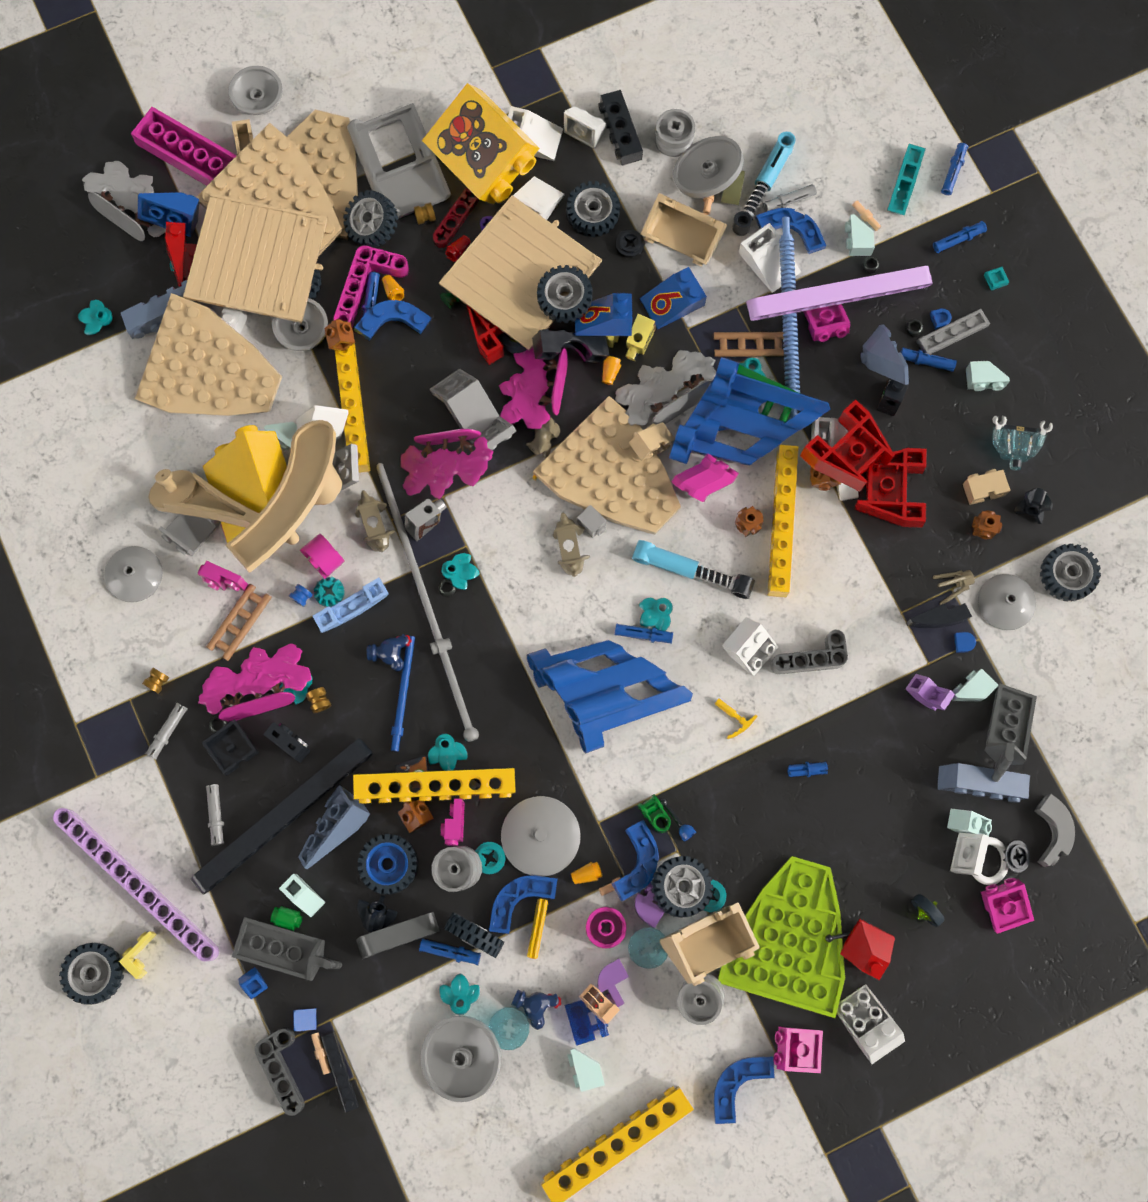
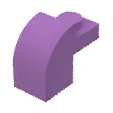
M915 674L906 687V690L917 701L935 711L937 708L945 710L955 695L949 689L938 687L929 677Z
M650 882L644 890L646 893L645 897L637 893L634 907L638 917L652 928H655L665 912L652 902L654 900V893L651 891L653 885Z
M619 958L606 965L598 976L599 991L602 993L608 989L609 993L606 996L617 1007L625 1003L615 985L629 977Z

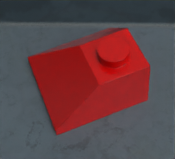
M859 919L843 945L840 954L862 972L880 980L890 964L895 937Z

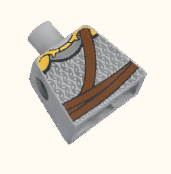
M426 499L405 514V530L416 541L421 539L440 522L441 512L446 508L445 503L441 499H438L435 503H432L430 499Z

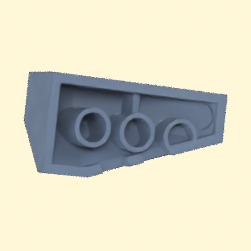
M884 324L879 325L863 345V352L861 353L862 363L874 372L904 385L909 384L908 365L902 353H898L896 342L890 340V330Z
M341 785L337 787L324 806L327 808L322 819L318 818L315 833L309 835L298 856L303 867L306 869L310 868L355 833L370 815L365 805L359 804V800H355L354 796Z

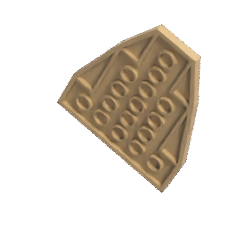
M315 109L287 137L298 146L327 193L342 228V232L337 237L348 240L349 236L343 224L346 220L343 216L348 214L345 208H350L349 201L354 202L353 197L355 195L358 196L357 156L347 129L350 119Z
M271 123L196 197L199 199V204L206 210L210 194L214 193L327 217L319 255L342 232L327 193L300 149Z
M171 293L135 399L169 413L230 416L270 412L282 376L252 343L210 308Z
M608 396L533 471V474L559 498L583 509L591 505L609 521L655 535L681 508L666 469L655 451L652 452L654 454L652 457L641 461L630 446L629 442L633 439V434L637 430L642 429L640 425H630L628 423L629 416L625 414L626 410Z

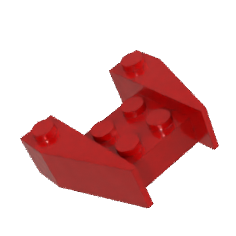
M166 222V247L178 286L181 287V282L188 280L197 244H186L185 223Z
M466 304L479 352L490 365L504 356L503 346L497 339V336L502 334L503 331Z
M855 400L842 412L838 419V422L849 432L832 448L817 435L804 447L800 457L813 469L860 492L867 483V480L861 474L877 459L887 466L895 455L870 412Z
M905 448L894 451L895 456L887 466L877 459L866 470V501L857 500L855 510L902 527L922 528L926 522V503L907 502V473L923 474L926 468L927 449Z

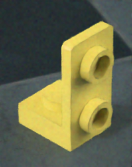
M153 931L144 932L137 939L138 943L133 948L129 947L122 954L123 958L119 961L135 979H142L147 974L143 969L145 965L139 959H134V957L157 935Z

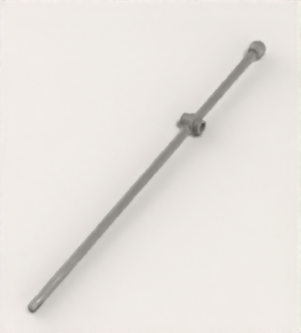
M378 463L377 471L435 642L430 643L433 655L439 653L465 727L463 736L468 742L478 739L479 732L476 728L472 727L447 650L452 649L450 639H443L384 466Z

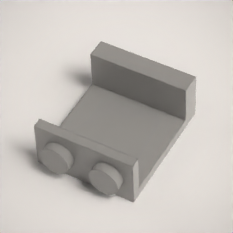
M178 514L166 529L161 526L159 530L163 533L161 537L168 543L172 541L176 543V549L182 554L188 553L193 556L221 522Z

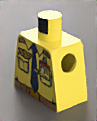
M640 314L637 315L632 327V336H628L626 341L628 348L626 358L636 361L639 353L644 355L655 332L654 320Z

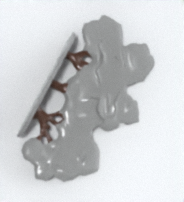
M114 161L105 163L104 174L90 172L82 178V181L85 182L84 190L90 192L88 198L93 207L139 241L145 240V234L140 225L147 226L148 233L153 237H159L166 233V228L157 225L149 226V222L138 219V194L154 193V189L151 186L153 176L139 175L135 178H130L128 168L122 162ZM114 200L119 209L108 201ZM125 209L132 210L135 213V220L122 211Z
M679 350L673 358L671 371H666L664 367L651 368L650 366L642 365L638 373L641 381L640 384H627L618 388L615 393V401L622 405H629L625 414L629 416L628 423L630 425H646L653 412H657L653 419L655 425L662 422L666 424L699 403L712 382L710 380L714 379L716 371L713 368L716 360L712 359V357H704L701 352ZM692 375H696V381L693 382L694 385L690 381ZM681 388H691L682 396H677V392ZM674 400L665 407H663L662 403Z

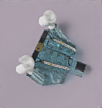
M1003 415L1001 422L998 423V417L994 416L992 420L996 427L993 428L992 443L996 451L1000 453L1001 459L1010 460L1011 470H1020L1022 462H1027L1031 457L1036 456L1042 448L1047 437L1046 432H1050L1053 425L1050 422L1049 427L1044 429L1045 421H1041V431L1038 432L1037 428L1005 425L1007 419Z

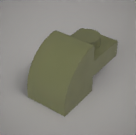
M741 170L737 179L728 188L723 190L721 202L739 205L745 171Z

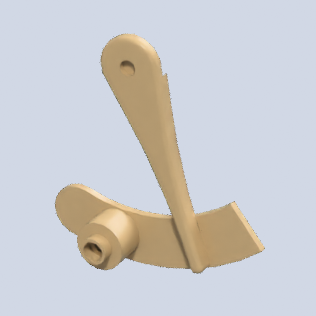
M316 420L304 424L295 432L291 441L287 469L273 497L260 513L250 510L227 497L194 472L192 474L187 470L171 472L169 469H163L155 475L156 482L150 489L149 501L158 511L212 519L244 527L245 529L225 546L250 573L267 560L285 542L290 545L298 543L299 536L295 530L306 518L314 505H327L333 502L342 488V480L332 464L336 444L335 430L328 421Z

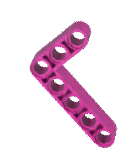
M369 246L359 247L356 250L334 320L340 319L350 322L353 328L368 283V273L375 271L403 278L409 273L407 259L402 255ZM363 256H369L367 259H362ZM382 260H385V261H386V262L383 263V264H380V263H379V262L382 261ZM398 265H404L402 268H396ZM358 272H364L362 275H356ZM358 288L357 291L351 292V289ZM352 304V307L345 308L346 305Z

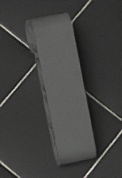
M832 630L825 638V650L778 654L771 661L770 668L775 674L841 668L848 660L845 635L840 630ZM831 636H836L839 639V643L834 644L831 641ZM833 655H839L842 658V662H835ZM814 657H821L823 664H816ZM795 659H802L804 662V666H797L795 664ZM779 660L781 664H784L782 668H780V665H776Z
M431 912L357 938L356 941L361 957L365 959L391 948L440 932L435 914Z
M284 1028L260 1040L255 1046V1054L285 1114L293 1116L303 1110L305 1102L280 1052L291 1046L295 1041L293 1030ZM282 1032L287 1033L289 1036V1041L286 1044L280 1041ZM263 1043L270 1045V1052L268 1054L262 1052L261 1047ZM273 1061L277 1062L280 1066L277 1073L271 1070V1063ZM282 1080L287 1081L289 1084L287 1092L280 1089V1082ZM293 1092L294 1095L285 1099L284 1096H287L288 1094ZM296 1101L298 1103L295 1108H290L289 1106L292 1102Z

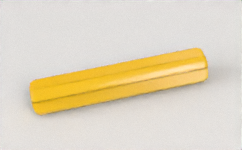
M539 898L537 900L527 957L531 959L538 958L548 900Z

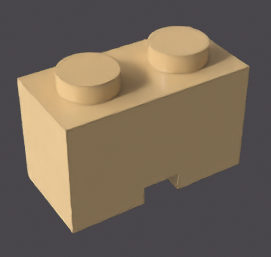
M250 119L232 122L237 155L253 140Z
M663 422L657 425L653 423L645 430H637L629 444L641 461L652 457L654 455L652 452L654 451L656 454L666 451L675 441V438Z
M992 469L980 476L972 474L963 483L969 505L984 502V498L988 496L992 500L1006 496L1010 492L1004 470L996 471V469Z

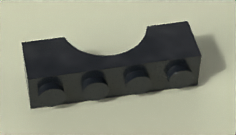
M542 329L532 338L535 359L552 360L560 353L562 347H568L577 351L584 362L601 363L609 356L606 336H575V332Z

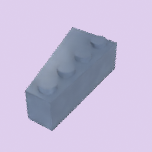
M187 280L181 282L182 286L177 289L174 287L167 289V294L163 296L155 295L150 298L148 303L141 302L121 312L126 330L132 339L142 338L151 332H158L171 293L183 297Z
M956 763L939 766L937 790L952 791L958 794L968 793L976 797L990 796V799L995 800L1007 798L1008 802L1020 803L1022 799H1029L1030 775L1006 771L999 782H995L992 780L994 769Z

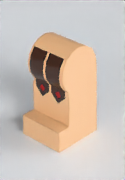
M592 984L579 996L604 1024H608L620 1011L615 1004H612Z

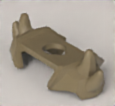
M362 490L355 515L357 518H360L361 515L367 534V537L363 538V540L375 552H384L389 547L390 535L395 533V530L385 531L380 515L385 510L387 504L375 500L365 490ZM376 517L378 519V524L375 528L367 524L368 518Z
M562 512L560 521L553 532L554 539H558L562 560L558 561V564L561 565L566 574L576 577L582 572L584 561L590 558V555L580 556L576 532L580 536L585 528L576 525L572 519H569ZM566 540L574 542V547L570 552L563 547Z

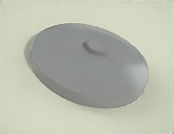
M713 136L702 139L692 144L678 158L673 170L674 182L680 192L692 198H705L718 194L728 188L739 176L744 163L743 153L739 145L731 138Z
M545 796L531 797L514 806L506 816L501 831L502 847L508 860L519 871L531 876L545 877L554 875L565 869L577 854L580 844L579 824L573 812L559 800Z
M454 1016L436 1024L426 1036L421 1051V1066L426 1081L438 1095L454 1102H468L484 1095L494 1085L501 1068V1051L495 1035L483 1022L470 1016Z

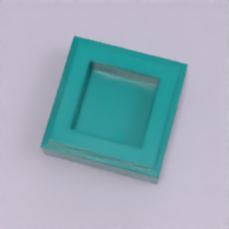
M1003 267L987 271L984 274L991 290L1009 284Z

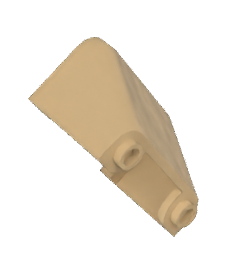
M659 193L641 235L645 236L644 240L652 244L654 241H657L693 258L692 262L702 267L703 264H708L727 224Z
M739 903L715 911L659 940L662 948L688 984L692 983L693 986L704 982L703 977L706 974L737 958L743 957L746 960L755 955L753 951L760 948Z

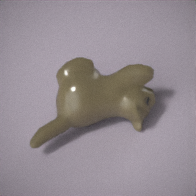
M550 417V420L543 424L540 429H535L534 440L531 443H526V446L535 455L542 453L543 458H547L551 451L550 440L558 438L560 434L559 425Z

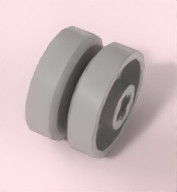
M670 109L659 116L656 124L655 144L662 154L669 157H679L693 144L695 133L693 117L681 109Z
M467 846L445 848L435 856L432 863L434 881L440 888L448 892L466 890L474 886L482 873V862L479 855Z
M706 974L703 977L705 981L696 986L685 981L679 991L677 998L678 1009L681 1015L690 1023L696 1025L709 1024L721 1012L725 1000V991L721 982L710 974Z

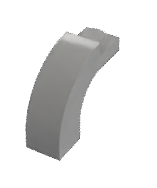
M1049 794L1044 796L1034 812L1048 822L1052 831L1051 843L1038 861L1043 867L1054 866L1060 856L1069 855L1075 840V826L1070 812L1059 799Z

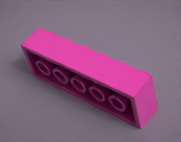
M154 107L149 109L131 133L139 147L206 186L236 157L235 154Z

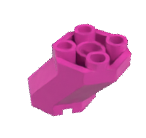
M707 453L700 464L675 475L671 482L682 491L688 492L693 498L705 502L710 494L734 483L739 473L729 468V465L721 460L716 461L715 457Z

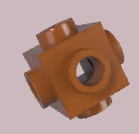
M336 319L324 328L329 349L345 351L355 343L350 322Z
M812 467L810 468L811 486L819 488L820 491L830 490V487L841 485V482Z
M753 506L748 509L745 507L737 513L735 525L745 537L750 534L754 535L762 529L764 517L758 509L756 510Z
M982 511L978 516L974 517L972 535L979 536L982 539H992L1001 531V516L996 515L993 511Z
M411 799L410 802H405L403 804L404 808L398 812L409 833L422 828L434 819L425 802L414 801V799Z

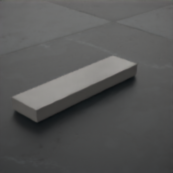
M979 309L919 338L916 342L923 353L932 354L988 327L990 323L982 309Z

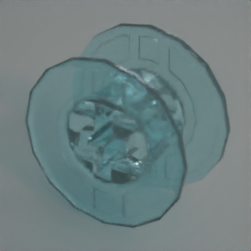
M652 927L636 931L631 936L628 944V952L632 961L646 969L662 965L668 955L662 948L659 940L665 937V935L660 930ZM655 941L656 945L651 948L653 952H646L642 955L641 951L645 949L644 944L646 942L651 944Z
M505 1007L497 1011L489 1023L490 1030L495 1035L499 1047L503 1050H514L521 1047L527 1040L530 1032L527 1016L521 1010L514 1007ZM511 1019L512 1027L515 1028V1031H511L510 1038H507V1030L504 1029V1025L507 1026L508 1020Z

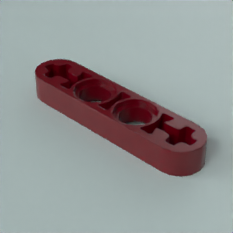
M468 188L462 192L435 230L433 241L437 247L444 248L451 242L477 205L479 199L475 195L474 198L471 197L468 200L467 195L471 196L473 194ZM464 207L466 211L463 214H458L456 209ZM449 221H454L456 226L448 228L446 224ZM444 235L445 240L441 239L438 241V237L441 238Z

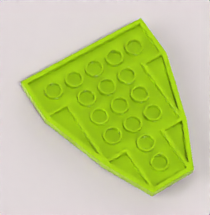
M791 856L760 891L745 914L760 948L753 951L755 955L746 960L740 957L721 966L717 979L721 984L836 1018L845 981L844 957L840 954L843 948L842 938L835 939L831 943L825 940L828 934L832 936L842 934L841 915L831 868Z

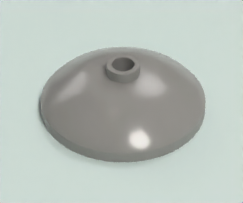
M249 66L240 70L234 75L229 85V97L232 104L239 111L248 115H262L270 112L279 104L283 94L282 83L278 75L273 70L264 66Z
M310 298L307 301L302 323L272 318V330L276 339L281 345L290 350L306 351L312 349L326 335L324 329L328 326L326 313L319 303ZM304 326L305 329L300 331L299 328Z
M139 546L126 547L117 551L109 559L104 572L105 584L116 598L125 602H139L149 598L158 589L162 580V566L157 556L150 550ZM132 568V572L127 574V570Z
M1000 574L990 578L982 586L978 595V607L983 618L993 627L1001 630H1015L1026 625L1033 617L1036 609V598L1032 588L1023 579L1011 574ZM1008 596L1013 598V602L1008 600Z

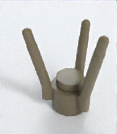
M960 570L933 576V579L955 577L954 579L939 583L938 587L953 583L961 587L941 601L940 605L949 602L962 592L970 589L969 586L975 583L974 575L970 570L964 572Z

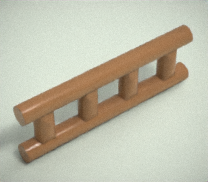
M714 332V340H720V349L714 350V357L784 356V350L782 349L784 333ZM756 339L757 349H746L745 340ZM763 339H774L775 349H764ZM727 340H738V349H727Z
M251 583L206 646L211 651L215 647L223 650L225 653L222 657L227 661L232 657L272 598L267 593H265L263 598L255 594L254 590L256 587ZM248 599L258 604L252 614L243 609ZM237 615L247 620L241 630L232 625ZM226 631L236 636L230 646L220 640Z

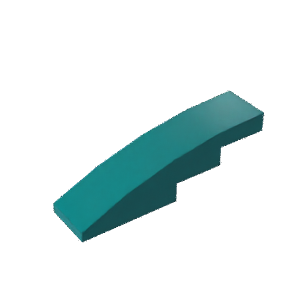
M908 144L887 211L905 215L926 148Z

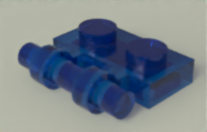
M582 1000L564 1005L576 1046L596 1040L594 1031L599 1030L601 1037L609 1035L607 1029L609 1025L604 1024L596 1015L597 1023L591 1025L588 1013L592 1011L586 1007Z

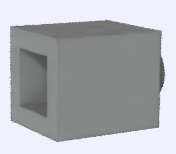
M591 505L577 517V523L584 527L585 531L592 538L596 534L598 536L601 535L606 529V519Z

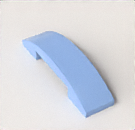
M377 578L363 586V589L333 607L328 606L313 615V618L323 633L365 612L384 599L389 593L381 579Z

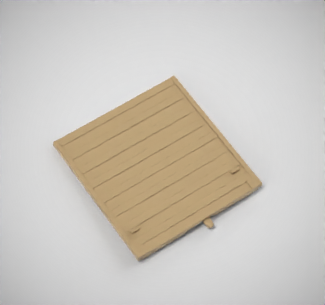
M211 193L183 298L302 323L314 271L323 270V266L316 264L327 224V217Z
M512 195L441 279L439 285L526 349L530 350L533 347L532 338L539 330L547 329L554 321L540 309L537 299V286L540 283L541 277H544V273L546 271L549 273L553 267L557 269L559 265L562 268L565 265H569V268L574 266L577 270H582L583 274H586L589 278L600 265L602 259L558 229V220L551 224ZM562 292L560 295H561V296H568L569 293H568V292Z

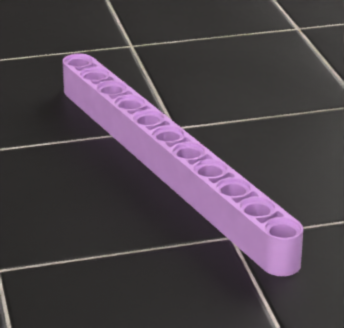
M922 266L757 297L746 301L750 320L754 321L921 289L933 283L929 267Z
M60 808L55 811L53 815L55 824L199 960L213 961L218 957V946L77 813L66 808ZM68 813V820L63 823L62 816ZM81 826L83 831L81 835L77 836L76 829ZM95 839L97 845L94 849H91L90 842ZM109 852L111 854V859L109 862L106 863L104 861V856L106 853ZM124 866L125 873L124 875L119 876L118 869L119 867ZM135 879H138L139 887L134 890L132 883ZM152 892L154 899L151 903H148L146 897ZM163 906L168 908V914L165 917L161 915ZM178 919L183 922L180 930L175 928V922ZM192 933L197 935V941L194 944L189 940ZM207 946L212 949V954L209 958L204 955V949Z

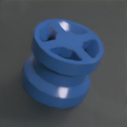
M297 584L295 586L296 590L290 593L289 597L304 607L307 599L311 598L313 594L300 584Z

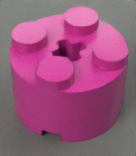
M321 533L300 549V552L306 558L310 557L308 561L315 569L320 568L317 571L324 579L345 562L342 556Z
M601 907L593 911L587 919L586 934L595 946L612 948L620 944L624 939L626 922L618 910L611 907ZM602 923H610V933H602Z

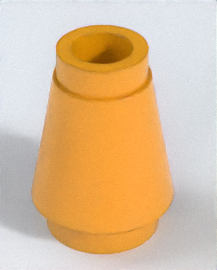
M391 275L384 276L382 282L388 299L401 301L404 298V289Z
M608 356L604 360L602 383L613 385L621 367L620 359Z
M590 862L571 873L574 884L598 881V878L602 877V873L597 862Z

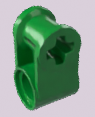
M653 794L651 795L652 798L643 804L639 803L638 807L657 833H665L669 830L671 820L659 799ZM664 819L667 822V826L659 828L656 825V821Z

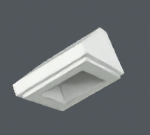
M843 483L836 486L840 501L859 497L857 490Z

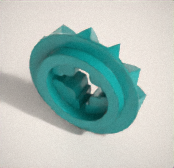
M332 576L317 581L314 588L316 601L326 607H332L341 602L345 593L341 581ZM323 587H333L332 591L335 596L325 595L326 592Z
M486 842L476 849L475 852L479 855L482 862V873L494 874L502 869L506 857L500 845L494 842ZM494 850L493 858L498 862L496 863L490 861L489 864L485 866L487 859L484 858L482 853L485 855H489Z
M711 881L713 889L715 888L713 896L718 901L709 900V904L704 909L706 912L718 911L726 902L725 888L718 881Z

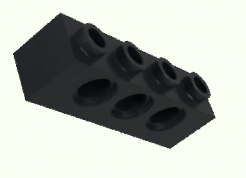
M621 89L600 95L598 108L600 114H604L605 128L610 131V142L615 145L616 159H620L622 166L642 160L643 149Z

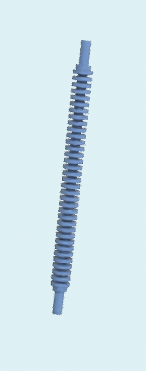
M782 217L783 235H781L779 240L781 293L796 289L794 238L790 234L789 217ZM791 313L782 315L784 328L783 347H785L783 348L784 366H786L784 367L785 385L800 393V390H798L800 389V377L798 376L797 314ZM792 408L790 419L797 415L796 409Z

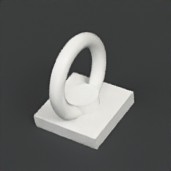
M959 833L950 871L956 874L973 875L978 882L985 885L997 884L1006 876L1009 869L1006 868L1007 863L1003 861L1005 858L1003 851L1006 850V847L1000 840L984 834ZM987 845L996 847L1001 855L1000 870L992 877H986L981 874Z

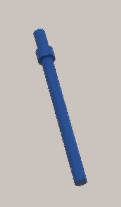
M410 636L412 642L410 646H406L395 725L391 731V735H393L391 751L396 752L399 751L400 738L403 736L404 731L402 724L415 637Z

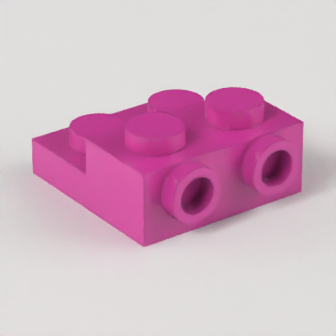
M842 304L803 311L809 323L808 329L814 341L825 342L830 337L835 336L843 338L850 331V321Z
M207 560L198 570V575L202 577L203 582L216 591L219 588L225 591L228 586L230 589L239 592V590L245 591L248 587L247 582L240 575Z
M454 799V804H450V816L453 819H445V824H441V836L444 837L445 844L448 846H458V842H463L465 807L463 799Z
M1008 878L1004 880L1005 884L999 886L991 884L986 886L985 891L981 892L985 909L990 914L993 929L997 934L1034 921L1025 884L1019 879Z
M779 1027V1031L775 1033L778 1052L774 1054V1064L777 1065V1069L821 1073L823 1031Z

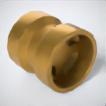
M431 202L426 203L422 207H413L418 225L423 224L427 220L430 222L436 220Z
M152 668L150 671L151 676L146 678L142 684L159 694L162 690L161 686L170 677Z
M324 687L314 689L306 694L308 701H311L313 713H318L331 707L330 701L325 697L326 691Z

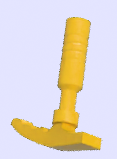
M720 698L715 702L717 707L730 717L737 719L738 723L742 725V728H739L732 735L730 734L727 739L734 738L743 733L758 717L755 714L750 720L746 721L745 717L738 715L733 708Z

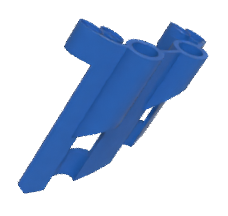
M721 357L716 375L686 424L684 426L679 425L669 459L687 464L691 451L705 455L708 453L713 457L744 465H751L775 449L791 435L802 430L829 411V403L739 375L737 371L740 363ZM771 401L801 412L785 422L760 414L758 409L764 402ZM735 430L760 438V440L748 449L742 450L717 442L715 438L718 431Z
M610 640L552 656L546 648L526 655L528 665L533 670L534 680L538 688L548 686L551 690L556 691L565 703V710L572 720L576 734L580 737V745L585 754L604 747L602 732L690 702L693 693L685 686L672 682L666 676V672L643 657L636 658L624 650L623 646ZM600 655H605L609 660L617 664L599 671H590L576 665V663ZM646 681L651 687L661 693L637 700L628 695L624 688Z

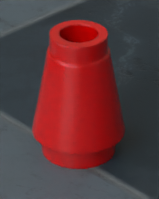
M463 235L447 246L446 256L451 261L456 262L467 250L471 243L470 239Z

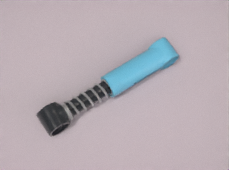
M782 132L778 136L774 148L755 180L754 190L751 191V195L745 202L746 205L743 206V210L736 213L732 225V230L736 235L744 236L749 232L754 212L757 211L756 208L760 206L759 203L762 202L765 192L771 190L785 162L792 153L796 139L791 132Z
M638 540L632 556V560L643 565H652L690 579L699 577L700 580L705 579L707 582H713V585L716 583L720 587L725 586L726 589L732 590L731 594L742 599L750 598L755 583L753 578L746 575L738 574L737 577H731L729 574L725 575L722 572H716V569L710 570L709 567L699 566V561L658 548L644 540Z

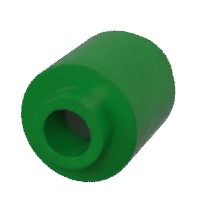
M283 906L280 908L275 907L271 916V923L291 931L299 928L302 922L300 911Z

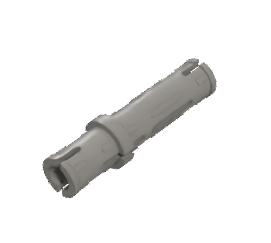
M811 184L788 194L777 195L776 198L763 202L764 210L767 212L777 208H786L787 205L817 194L816 187Z
M176 703L159 733L154 735L153 738L155 739L145 754L155 760L157 759L164 745L168 744L169 741L167 740L180 719L187 711L186 707L182 706L181 708V704Z
M213 784L211 787L210 785L206 786L211 846L224 844L222 830L224 822L221 819L218 784Z

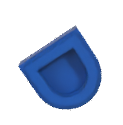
M937 309L930 312L935 330L951 322V313L946 309Z
M961 632L954 634L956 653L969 652L974 649L976 639L971 633Z

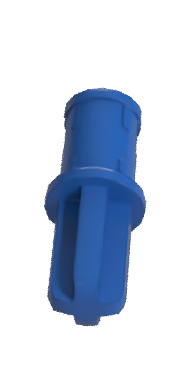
M805 762V764L789 765L787 769L790 777H810L811 775L828 773L826 771L828 770L826 762Z

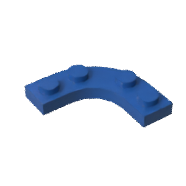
M777 208L756 215L755 219L759 229L770 223L775 230L782 228V217H789L790 229H793L800 235L808 254L826 248V243L819 227L807 214L803 215L792 208Z
M388 300L371 307L354 327V331L370 341L380 326L385 322L394 320L405 323L421 334L431 321V317L407 302Z
M644 820L625 830L635 847L637 864L631 873L612 883L621 902L647 887L653 880V875L657 869L659 861L657 844Z
M524 876L507 884L499 892L493 904L489 931L509 934L514 907L520 900L526 897L536 896L555 899L557 879L542 876Z
M773 1056L743 1058L735 1061L722 1072L714 1089L715 1124L736 1123L735 1097L736 1092L743 1083L753 1079L775 1078Z

